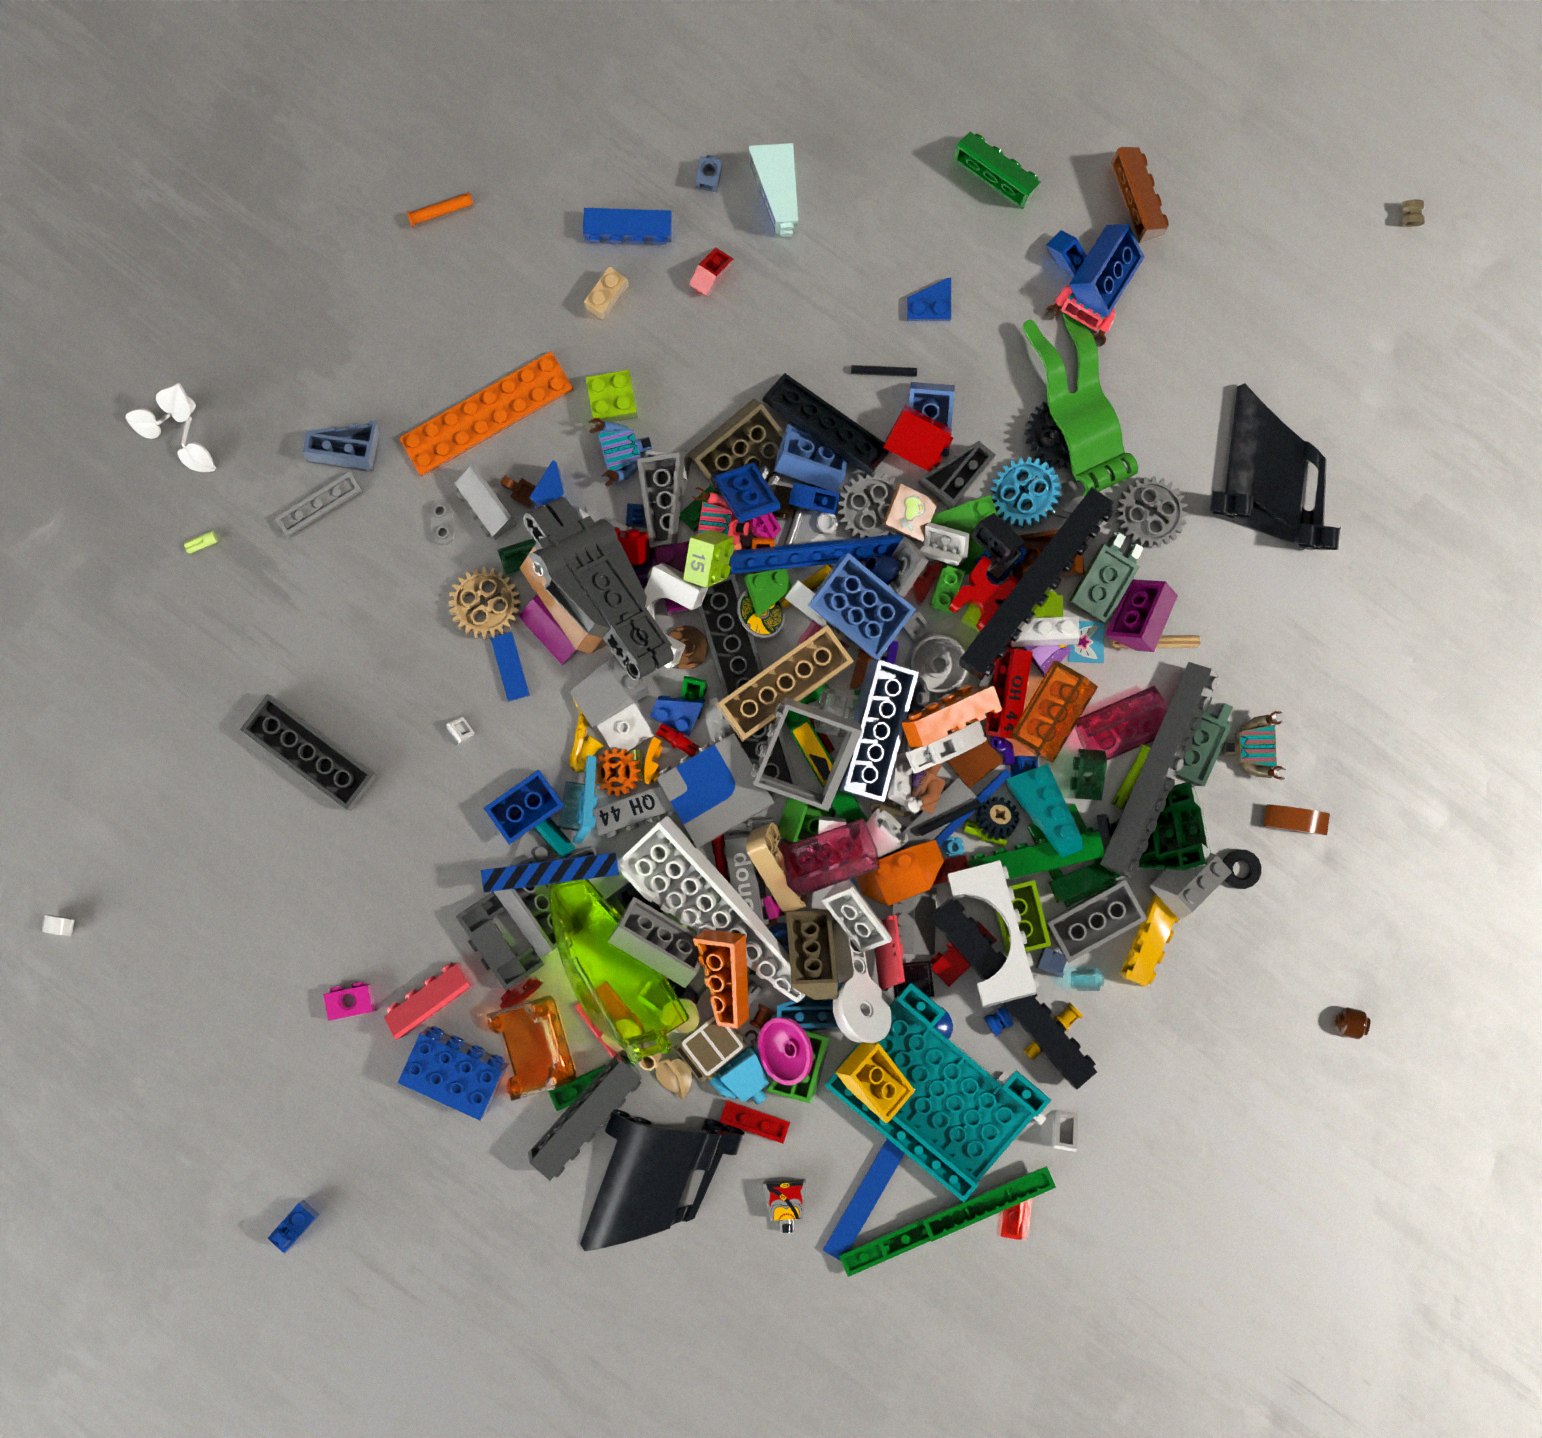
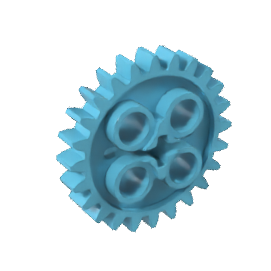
M1020 457L1019 464L1011 460L1012 467L1008 468L1004 465L1005 472H997L1000 479L992 480L996 487L990 488L991 492L995 494L991 497L993 502H995V509L998 510L997 514L999 517L1003 516V520L1006 523L1010 521L1012 526L1019 522L1020 527L1024 528L1027 522L1030 527H1033V521L1041 525L1040 518L1044 517L1048 520L1047 513H1055L1052 506L1060 505L1058 500H1056V498L1062 497V494L1057 491L1062 488L1061 484L1057 483L1060 478L1058 475H1054L1055 470L1053 467L1049 468L1047 462L1041 465L1039 458L1034 463L1031 457H1028L1027 462H1024L1022 457ZM1022 475H1029L1025 481H1020ZM1040 486H1046L1043 492L1037 493V489ZM1010 492H1015L1013 498L1006 499ZM1032 503L1030 510H1023L1026 504Z

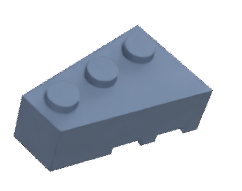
M376 420L361 425L350 424L348 427L310 430L306 432L302 452L307 461L372 471L380 428Z

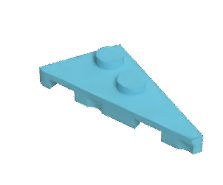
M587 756L584 773H586L585 787L581 788L576 817L577 823L581 824L575 836H573V843L582 844L590 829H594L596 816L593 815V808L595 809L597 804V795H594L597 756Z

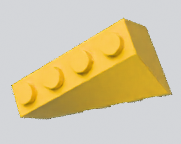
M1157 894L1152 896L1145 912L1147 920L1140 924L1118 975L1143 987L1152 984L1156 976V972H1154L1157 963L1160 964L1165 952L1162 950L1165 943H1169L1172 939L1174 931L1171 929L1174 922L1178 923L1179 921Z

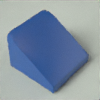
M1015 756L1016 763L1010 765L1011 777L1037 768L1038 756Z

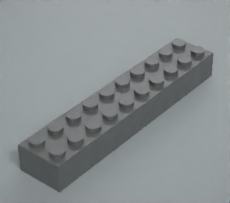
M731 574L726 580L708 587L702 605L698 607L724 697H727L763 671L754 637L743 627L738 617L737 603L741 594L735 574ZM770 723L744 742L736 734L752 765L754 763L757 764L760 756H758L761 744H766L768 739L766 733ZM780 730L763 774L798 786L782 730ZM768 790L771 796L778 794Z

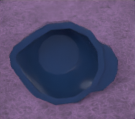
M890 555L870 556L865 563V567L885 584L889 585L898 573L900 561Z

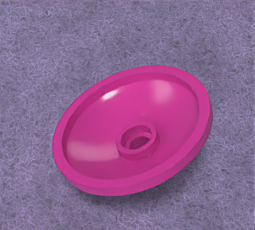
M787 1017L771 1019L763 1026L758 1038V1053L766 1072L771 1078L783 1085H794L803 1081L810 1073L813 1063L812 1045L804 1029L797 1022Z

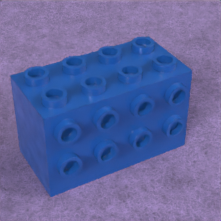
M436 1026L427 1027L419 1034L398 1083L481 1121L491 1106L509 1063L504 1062L505 1058L497 1054L491 1056L484 1053L485 1049L480 1046L472 1045L471 1047L465 1044L464 1039L452 1035L450 1037L443 1034L444 1030Z

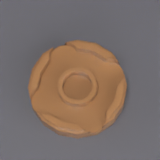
M684 625L675 628L668 635L686 645L679 664L675 667L690 670L697 668L704 662L708 655L709 646L706 636L694 626Z

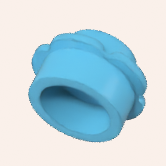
M948 837L943 845L944 853L948 854L950 858H957L965 850L963 840L959 837Z

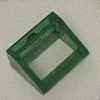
M533 538L497 549L505 575L520 571V566L536 544Z

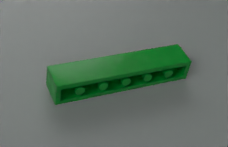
M1093 827L1080 830L1083 850L1065 857H1061L1050 842L1043 838L1036 840L1037 845L1029 847L1028 843L1014 845L1015 850L1006 852V848L993 850V855L987 857L984 856V853L972 855V860L967 861L968 867L972 868L1000 860L1001 865H1006L1009 879L1101 858L1104 857L1105 852L1099 830L1093 831Z

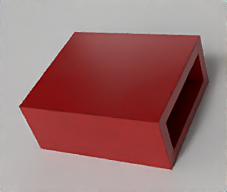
M905 404L884 442V448L930 472L933 466L937 468L943 457L940 454L943 449L949 448L953 440L951 436L952 429Z

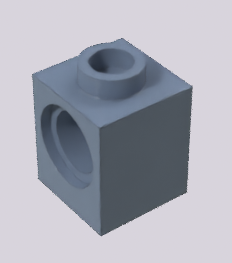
M711 155L706 157L700 156L695 180L696 188L717 192L722 171L721 160ZM706 169H713L715 171L712 176H706L703 172Z

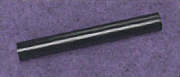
M851 365V374L917 377V368Z
M976 799L917 829L920 835L923 836L982 806L979 800Z

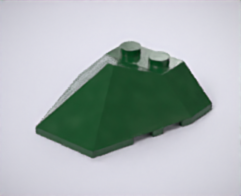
M1191 781L1174 785L1173 789L1169 792L1165 808L1160 812L1157 819L1156 829L1151 833L1148 847L1142 853L1139 860V868L1187 871L1207 865L1211 850L1205 817ZM1120 819L1110 824L1112 836Z

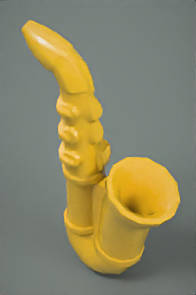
M581 710L574 735V744L569 755V765L575 772L584 771L587 756H594L600 748L604 747L603 744L590 735L588 740L585 741L588 720Z

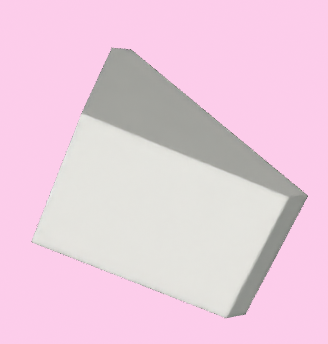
M1056 1110L1050 1145L1053 1148L1076 1152L1078 1114Z

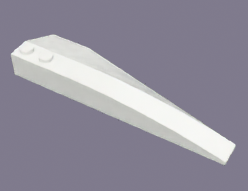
M668 816L662 819L617 861L618 870L645 899L659 905L661 910L667 914H672L684 926H689L697 931V934L704 929L746 934L747 967L755 971L756 975L761 979L765 978L771 982L774 988L796 1003L806 996L792 987L790 958L785 949L730 883Z

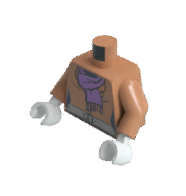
M942 763L918 773H913L912 771L911 797L903 802L907 811L916 813L922 809L930 814L933 813L945 785V780L936 776Z

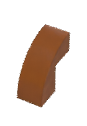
M1267 804L1264 826L1274 829L1294 830L1307 834L1327 835L1330 813Z

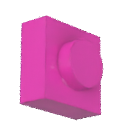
M773 895L763 898L769 920L785 915Z

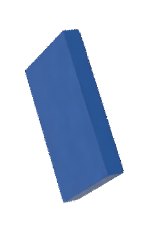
M755 463L713 476L715 485L739 523L780 509L779 501Z

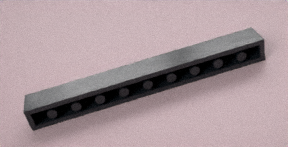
M1091 487L961 656L959 666L979 680H982L985 675L989 677L996 667L994 663L997 659L1000 658L1002 660L1009 651L1007 646L1010 642L1018 640L1023 632L1020 630L1023 625L1031 623L1036 615L1034 613L1036 608L1044 606L1049 598L1047 594L1050 590L1057 589L1062 581L1060 577L1063 573H1069L1075 564L1073 560L1076 556H1082L1088 547L1086 543L1089 539H1095L1101 530L1099 526L1102 522H1108L1114 513L1112 510L1114 501Z
M948 898L928 916L978 976L985 981L1002 968L1007 958L1001 951L997 953L993 949L992 945L994 943L987 934L982 936L977 930L980 927L971 916L969 918L966 917L963 913L965 910L963 905L957 899L953 901ZM1037 993L1032 996L1002 1003L1073 1088L1079 1089L1097 1073L1094 1068L1095 1062L1089 1055L1084 1056L1079 1051L1081 1046L1073 1037L1071 1039L1068 1038L1064 1033L1067 1030L1059 1020L1055 1022L1050 1016L1052 1011L1045 1003L1040 1004L1036 1000Z

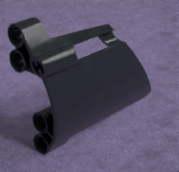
M1246 383L1237 386L1225 492L1212 490L1210 513L1228 517L1247 527L1293 543L1303 549L1338 550L1341 527L1324 526L1327 459L1314 445L1304 441L1282 422ZM1306 460H1309L1318 469L1315 505L1311 511L1305 510L1301 503Z
M614 1109L611 1112V1118L607 1123L605 1132L615 1138L617 1142L580 1242L583 1250L591 1251L630 1242L670 1229L676 1223L688 1222L694 1219L722 1155H737L745 1133L739 1128L723 1126L722 1123L709 1118L704 1120L701 1131L654 1127L652 1122L645 1118L632 1117L625 1111ZM695 1170H704L705 1172L693 1204L678 1208L690 1173Z

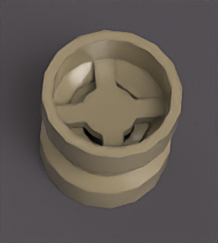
M1414 199L1402 202V211L1405 215L1402 218L1403 226L1416 227L1425 224V216L1422 214L1424 209L1423 200Z

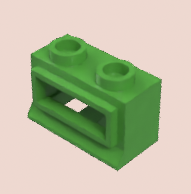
M946 563L943 564L930 603L933 608L952 613L948 608L960 589L965 569Z

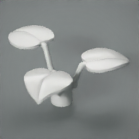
M180 383L164 388L157 393L156 401L163 411L167 412L161 419L156 420L154 414L146 409H134L127 413L126 420L128 424L138 434L149 439L157 438L160 435L161 429L159 424L163 423L171 415L178 422L186 421L181 442L183 448H180L177 452L180 460L194 471L212 472L216 469L213 459L205 447L194 442L186 443L189 425L192 421L190 415L195 410L196 404L190 397L186 396Z

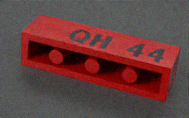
M1009 648V651L1002 660L1000 658L997 659L992 686L995 688L1002 711L996 714L988 712L985 727L986 735L1019 739L1033 651Z

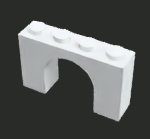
M665 563L653 566L648 573L647 578L649 580L647 586L643 588L647 596L645 607L654 620L655 606L660 598L671 599L690 610H694L702 605L708 587L683 581L684 573ZM665 634L672 644L671 649L674 654L673 661L664 665L670 669L679 664L686 645Z

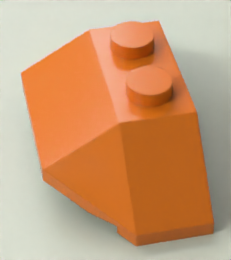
M933 840L909 847L872 862L855 871L853 875L862 895L891 906L931 890L944 859L937 841Z

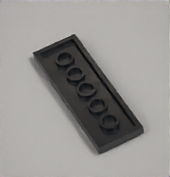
M786 373L781 376L762 399L771 408L781 413L869 476L873 474L890 452L884 448L882 440Z

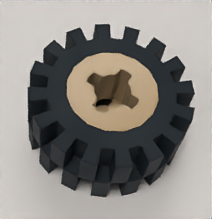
M993 797L992 800L989 798L978 811L976 823L979 824L977 827L978 829L983 828L981 832L983 835L986 832L989 834L987 838L991 839L995 836V840H999L1000 837L1004 840L1017 827L1020 818H1017L1019 811L1014 812L1017 807L1015 805L1011 807L1010 800L1004 802L1005 798L1003 797L999 801L998 797Z

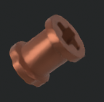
M758 1004L759 1009L749 1024L761 1030L777 1012L762 1004Z

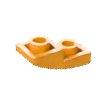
M655 737L652 738L645 759L644 779L648 785L651 782L656 783L657 778L660 776V770H658L660 765L653 762V759L659 758L664 747L660 746L662 741Z

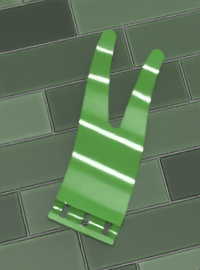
M1061 311L1067 330L1072 336L1077 349L1078 371L1075 393H1070L1068 390L1066 370L1059 353L1043 336L1033 320H1027L1023 324V331L1044 364L1047 376L1049 410L1065 437L1070 453L1072 473L1076 482L1081 481L1084 484L1085 492L1082 494L1085 497L1091 487L1100 492L1138 473V464L1132 454L1125 453L1122 431L1118 417L1101 389L1098 350L1093 335L1084 324ZM1122 461H1124V462L1126 463V465H1127V467H1128V472H1127L1126 467H1125V465H1124V463H1123ZM1107 469L1111 472L1112 479L1110 478ZM1090 476H1092V477L1094 478L1095 483H1096V487L1094 486L1093 480L1091 479Z

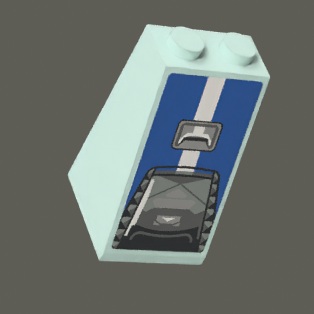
M793 143L749 146V163L775 234H781L782 237L793 236L794 233H798Z

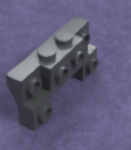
M491 892L456 915V918L470 937L468 943L475 952L479 951L482 955L481 962L487 970L491 969L505 991H507L545 964L532 946L520 955H516L493 920L506 911L496 894Z

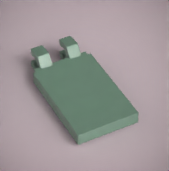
M1113 532L1108 543L1105 542L1100 545L1069 599V602L1106 624L1140 566L1137 565L1136 561L1144 549L1137 543H1131L1125 554L1120 552L1119 549L1126 538L1120 532Z
M1222 703L1217 716L1207 712V710L1204 711L1201 725L1195 731L1192 738V746L1186 752L1183 759V767L1178 771L1177 775L1199 785H1206L1231 729L1230 721L1227 720L1233 706Z

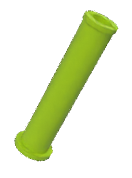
M1143 744L1140 745L1141 750L1114 799L1111 801L1112 805L1122 810L1131 795L1151 749Z

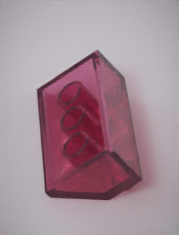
M1154 685L1073 720L1077 736L1091 767L1140 747L1141 744L1144 745L1154 741L1166 715L1167 706L1164 698Z
M863 818L783 847L787 886L799 897L880 869L878 851Z

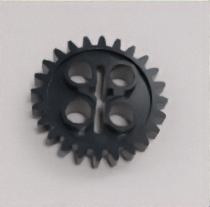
M1042 402L1040 408L1035 407L1034 414L1031 413L1028 417L1030 421H1027L1025 427L1029 429L1024 432V435L1030 436L1025 443L1032 444L1029 452H1037L1034 457L1035 459L1040 456L1043 458L1041 464L1050 461V468L1057 463L1058 468L1061 469L1065 463L1066 467L1070 468V453L1064 447V444H1067L1065 437L1057 424H1052L1048 421L1049 417H1053L1049 406ZM1043 437L1049 438L1051 444L1045 443Z

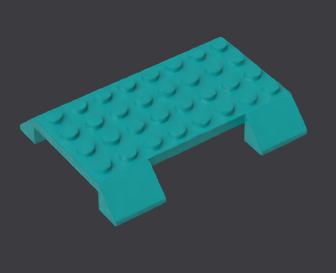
M910 983L889 1005L891 1010L890 1030L884 1039L876 1043L881 1045L914 1088L915 1092L888 1123H885L844 1085L835 1072L824 1086L961 1201L965 1202L979 1186V1180L1033 1117L1039 1116L1051 1102V1099L1017 1070L1003 1082H1000L935 1027L946 1011L914 984ZM858 1042L857 1045L852 1049V1051L846 1056V1058L841 1062V1064L838 1066V1068L844 1063V1061H845V1060L850 1056V1054L856 1049V1047L860 1044L859 1042Z

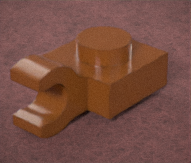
M504 476L500 483L505 488L513 491L510 497L530 509L532 502L529 497L536 486L523 478L517 483Z

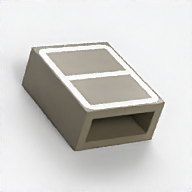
M712 1015L673 1048L701 1083L747 1046L744 1044V1038L740 1033L735 1032L733 1028L717 1026L715 1016Z

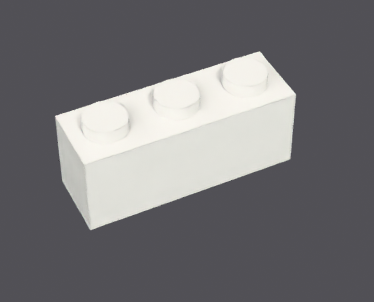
M1079 616L1033 618L1029 625L1026 623L1020 629L1023 631L1016 642L1011 641V647L1078 645L1080 639Z

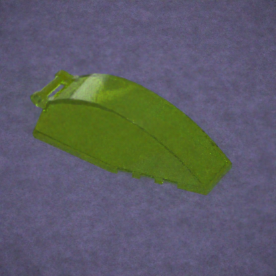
M588 879L551 884L548 887L557 948L570 985L585 1013L602 1033L625 1049L632 1063H638L642 1058L658 1053H670L672 1051V1044L666 1034L687 1022L690 1017L667 978L608 942L619 921L616 917L618 912L614 908L610 910L602 901L603 895ZM651 1040H655L657 1043L640 1050L637 1046Z

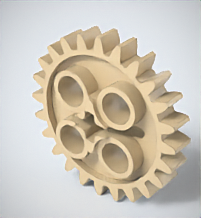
M483 567L482 573H478L475 568L474 575L472 576L465 572L467 579L464 580L459 577L460 586L453 584L456 592L449 593L450 597L454 599L448 601L449 606L454 607L449 610L450 615H456L453 618V622H460L458 625L459 630L466 627V635L473 631L474 638H477L479 633H482L484 639H486L487 633H490L495 638L496 631L503 635L502 628L511 629L509 621L516 622L513 614L520 613L519 609L515 608L521 605L519 600H515L520 596L519 592H513L516 589V585H509L510 577L503 580L504 574L502 571L495 575L494 568H492L490 573H487L485 567ZM491 584L495 588L492 592L486 593L483 591L485 585ZM498 593H502L500 597H495ZM472 595L475 597L473 603L467 604L464 602V598ZM485 600V602H488V606L481 605V601ZM497 603L506 605L503 611L494 610V606ZM468 610H473L472 613H467ZM478 614L486 615V619L483 622L475 621V617Z

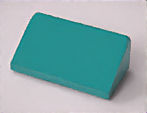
M550 817L535 827L561 859L568 857L575 851L576 847Z

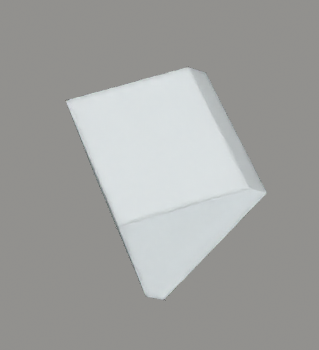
M463 716L447 724V729L459 746L475 735V732Z

